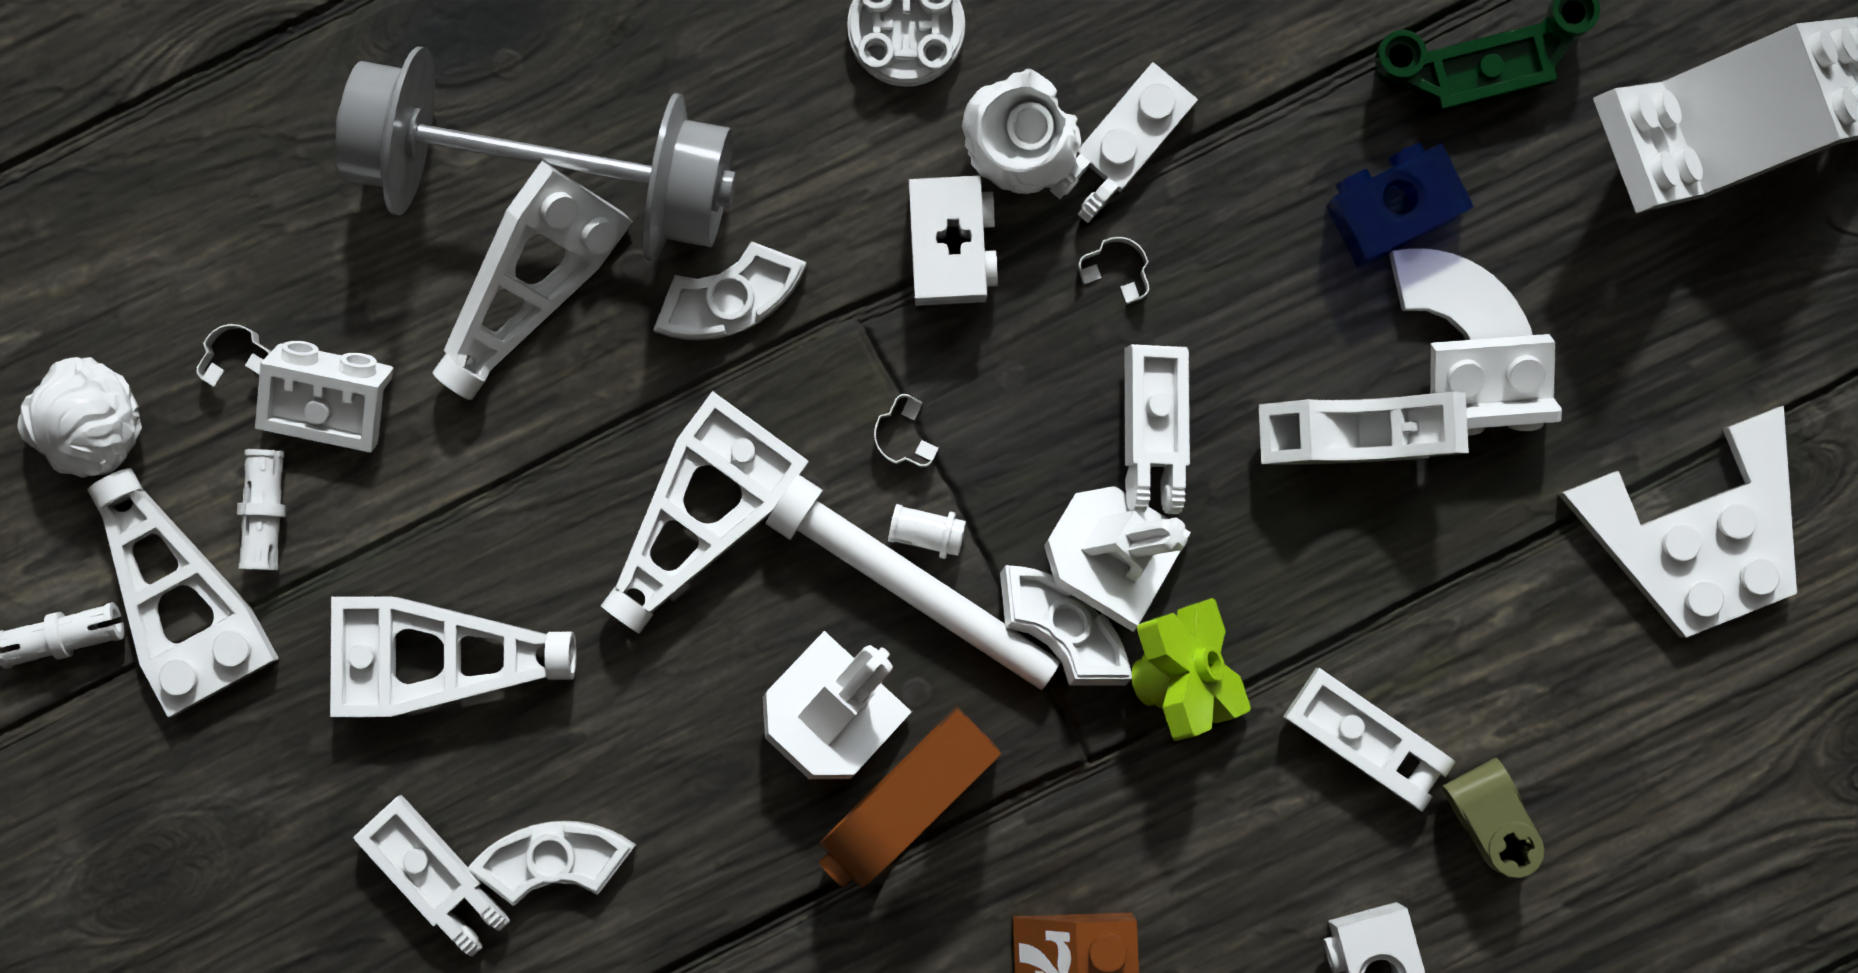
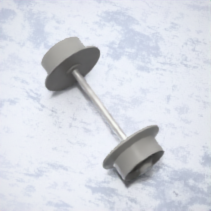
M419 46L409 53L402 68L359 61L349 75L337 114L335 159L340 179L383 188L386 207L394 215L405 213L414 199L424 170L429 144L536 164L544 161L553 167L649 184L644 218L643 249L645 259L652 262L657 259L667 240L711 248L719 230L724 207H731L734 197L736 172L730 171L733 150L732 128L688 120L684 97L679 93H674L671 96L666 107L658 134L652 166L432 126L435 104L434 63L429 49Z

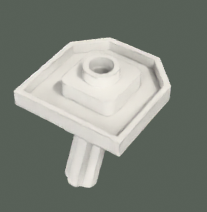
M1115 486L1076 493L1044 545L1055 584L1134 632L1178 554L1185 547L1191 532L1184 529L1185 524L1178 518L1168 519L1150 507H1147L1145 513H1137L1134 510L1129 511L1126 504V493Z
M824 631L762 697L765 739L808 779H851L911 713L900 700L881 684L893 669L892 664L887 659L890 653L883 647L877 650L869 645L864 647L853 658Z

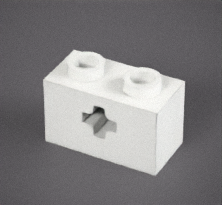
M981 175L909 179L915 306L986 302L987 287L998 286L996 250L985 251L983 228L995 227L993 191H981ZM947 228H958L960 238L970 239V242L961 244L960 254L949 255L947 244L937 243V240L946 238Z

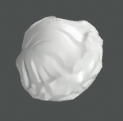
M1032 69L1013 73L1006 80L980 88L967 103L962 122L965 147L968 149V155L971 157V165L982 177L989 179L999 188L1011 190L1019 194L1036 193L1045 187L1052 188L1060 180L1066 178L1074 168L1076 154L1081 146L1080 131L1076 125L1078 118L1075 115L1065 114L1061 111L1056 98V88L1050 81Z
M74 357L54 363L41 384L35 388L31 395L26 396L17 424L22 440L45 455L54 470L59 473L74 474L81 478L112 473L127 458L128 453L136 444V439L140 434L142 426L139 418V406L124 377L113 372L105 365L96 362L91 357L81 359Z

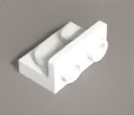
M1550 334L1431 343L1430 394L1466 392L1468 435L1479 434L1484 431L1485 427L1508 426L1519 431H1533L1542 428L1544 423L1561 421L1562 408L1554 399L1555 341Z
M289 341L284 344H278L260 363L255 429L371 453L378 444L383 391L392 380L393 367L377 363L374 357L367 354L347 353L341 356L318 351V347L309 342Z

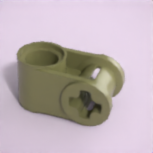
M1496 757L1442 786L1455 815L1464 829L1470 834L1483 860L1491 869L1508 877L1522 878L1531 875L1539 868L1544 859L1542 839L1522 805V799L1513 780ZM1506 835L1514 839L1523 840L1524 845L1517 850L1520 858L1517 862L1505 857L1500 858L1499 853L1506 848V842L1503 839Z

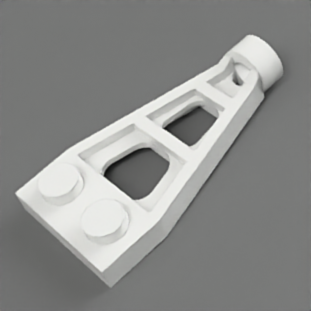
M541 161L507 208L443 350L446 354L432 372L433 375L453 392L468 400H472L486 381L490 370L601 267L633 221L621 210L544 161ZM542 234L564 247L565 256L563 261L542 281L536 284H527L516 277V264L526 242L531 237ZM506 289L524 299V304L498 331L494 332L483 326L482 322L496 294L500 290ZM467 355H471L470 359L466 363Z
M712 391L677 438L618 583L601 604V607L639 634L653 616V612L771 514L797 474L801 475L809 465V461ZM704 465H710L736 482L742 491L741 501L734 509L719 521L708 524L699 522L690 516L684 506V495L692 475L696 469ZM675 520L697 535L699 545L677 569L666 571L652 561L650 552L664 525L668 521ZM635 588L643 592L645 596V604L643 606L626 594L629 589Z
M132 468L112 473L95 482L87 489L104 521L139 664L168 717L176 716L279 660L251 606L153 499L143 491ZM130 499L133 501V505L128 511L119 512L116 506ZM153 533L163 539L177 559L178 568L160 580L148 584L141 576L133 555V546L135 542ZM180 585H185L196 590L213 610L214 620L209 628L177 644L169 641L164 635L158 613V604L163 594Z
M331 597L330 717H392L546 677L548 680H573L577 656L574 632H548L545 634L399 597ZM414 629L437 636L443 642L444 669L438 676L413 684L402 683L396 678V636L400 631ZM466 636L499 640L504 645V667L499 672L492 674L463 675L461 673V640ZM544 644L545 667L541 666L536 658L538 649Z

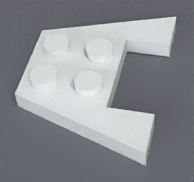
M1784 406L1766 411L1723 429L1745 484L1642 525L1638 520L1619 471L1609 473L1558 494L1679 637H1689L1797 594Z

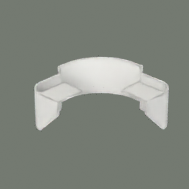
M1125 237L1108 238L1102 241L1099 250L1081 257L1078 271L1083 284L1100 279L1101 275L1097 264L1081 269V261L1100 254L1102 246L1110 242H1123L1131 245L1140 253L1145 264L1140 274L1146 292L1139 297L1134 282L1121 286V291L1127 305L1143 299L1148 293L1149 284L1144 273L1148 259L1144 250L1135 241Z
M227 324L213 330L203 343L206 353L197 366L198 376L212 386L217 387L216 383L225 370L214 363L210 364L206 372L205 369L214 356L211 347L213 342L220 334L230 329L241 328L251 332L252 342L266 350L269 354L271 350L259 344V335L256 332L237 324ZM252 353L245 366L260 374V363L263 359Z
M901 394L895 399L889 413L879 415L874 429L877 448L886 459L895 464L906 460L919 467H927L932 463L939 447L921 440L915 453L930 460V462L919 464L906 457L895 461L886 456L878 446L876 439L878 424L881 418L891 416L899 399L908 398L901 414L912 420H915L923 402L908 394Z

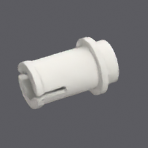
M896 504L888 542H899L940 552L939 558L946 559L947 554L958 556L966 521L955 519V512H949L948 517Z

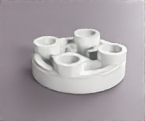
M853 0L847 22L849 42L861 66L880 81L904 87L922 85L941 76L957 59L964 41V11L960 0Z

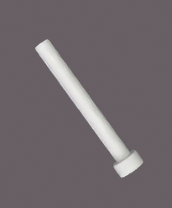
M796 475L765 523L789 540H791L796 531H799L1038 689L1042 690L1060 664L1058 658L1017 631L1006 629L1005 623L818 502L817 499L823 490L801 475Z

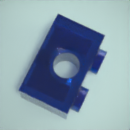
M1421 143L1414 144L1388 159L1392 168L1374 177H1371L1368 169H1364L1335 185L1339 194L1334 196L1326 207L1357 268L1462 217L1474 208L1442 143L1424 151ZM1395 187L1407 194L1410 201L1408 214L1397 215L1386 208L1383 202L1384 189Z

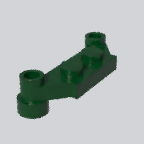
M1552 0L1548 7L1547 15L1541 23L1427 51L1424 41L1416 33L1409 30H1397L1387 35L1377 48L1375 55L1376 73L1384 82L1396 83L1435 101L1438 113L1550 85L1557 80L1555 66L1574 40L1586 34L1597 23L1600 16L1599 0ZM1562 12L1570 14L1574 24L1566 22ZM1389 55L1399 56L1404 62V68L1394 66L1389 59Z

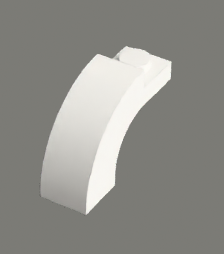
M1443 392L1363 400L1307 399L1259 404L1261 464L1379 462L1469 453L1466 392Z

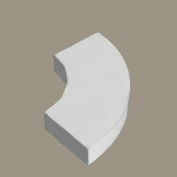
M751 241L740 260L721 274L700 279L675 275L653 330L665 336L685 340L717 339L747 330L770 316L787 300L801 280L806 270L807 262Z
M1403 249L1392 251L1389 254L1402 311H1427L1445 318L1463 334L1465 340L1533 335L1527 318L1517 300L1494 275L1483 267L1466 258L1440 250Z
M1006 565L1000 572L1006 629L1029 633L1048 645L1062 663L1069 685H1127L1131 681L1132 674L1125 648L1111 622L1103 613L1098 614L1093 607L1058 587L1051 574L1021 566Z
M551 821L522 828L501 838L483 851L467 869L513 906L532 890L551 883L577 884L598 895L635 848L636 844L612 830L595 824L579 821Z

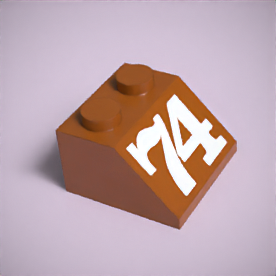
M1132 912L1013 916L1015 973H1139L1137 920Z

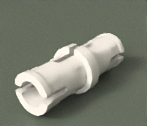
M245 449L243 503H237V515H242V539L238 569L278 570L280 517H286V505L281 504V477L284 451Z
M111 602L105 606L65 616L62 612L48 614L45 616L44 622L7 631L1 630L0 648L19 644L20 649L0 654V665L3 669H9L14 665L52 655L57 660L73 656L75 649L113 640H122L125 633L123 622L102 628L98 627V623L121 617V613L117 605Z

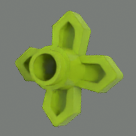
M1207 599L1177 610V616L1175 613H1170L1137 625V632L1144 655L1142 659L1137 660L1133 664L1131 672L1133 688L1142 703L1147 706L1156 705L1159 708H1163L1174 741L1195 737L1211 730L1212 721L1216 724L1250 712L1251 707L1241 676L1224 664L1221 655L1226 631L1215 599Z

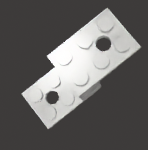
M1858 17L1796 23L1663 82L1614 88L1594 97V103L1635 212L1640 213L1703 198L1834 145L1858 140Z

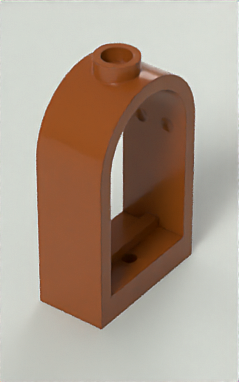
M956 706L819 843V846L827 854L819 861V864L841 887L844 888L852 879L860 888L865 887L894 861L1001 755L999 748Z

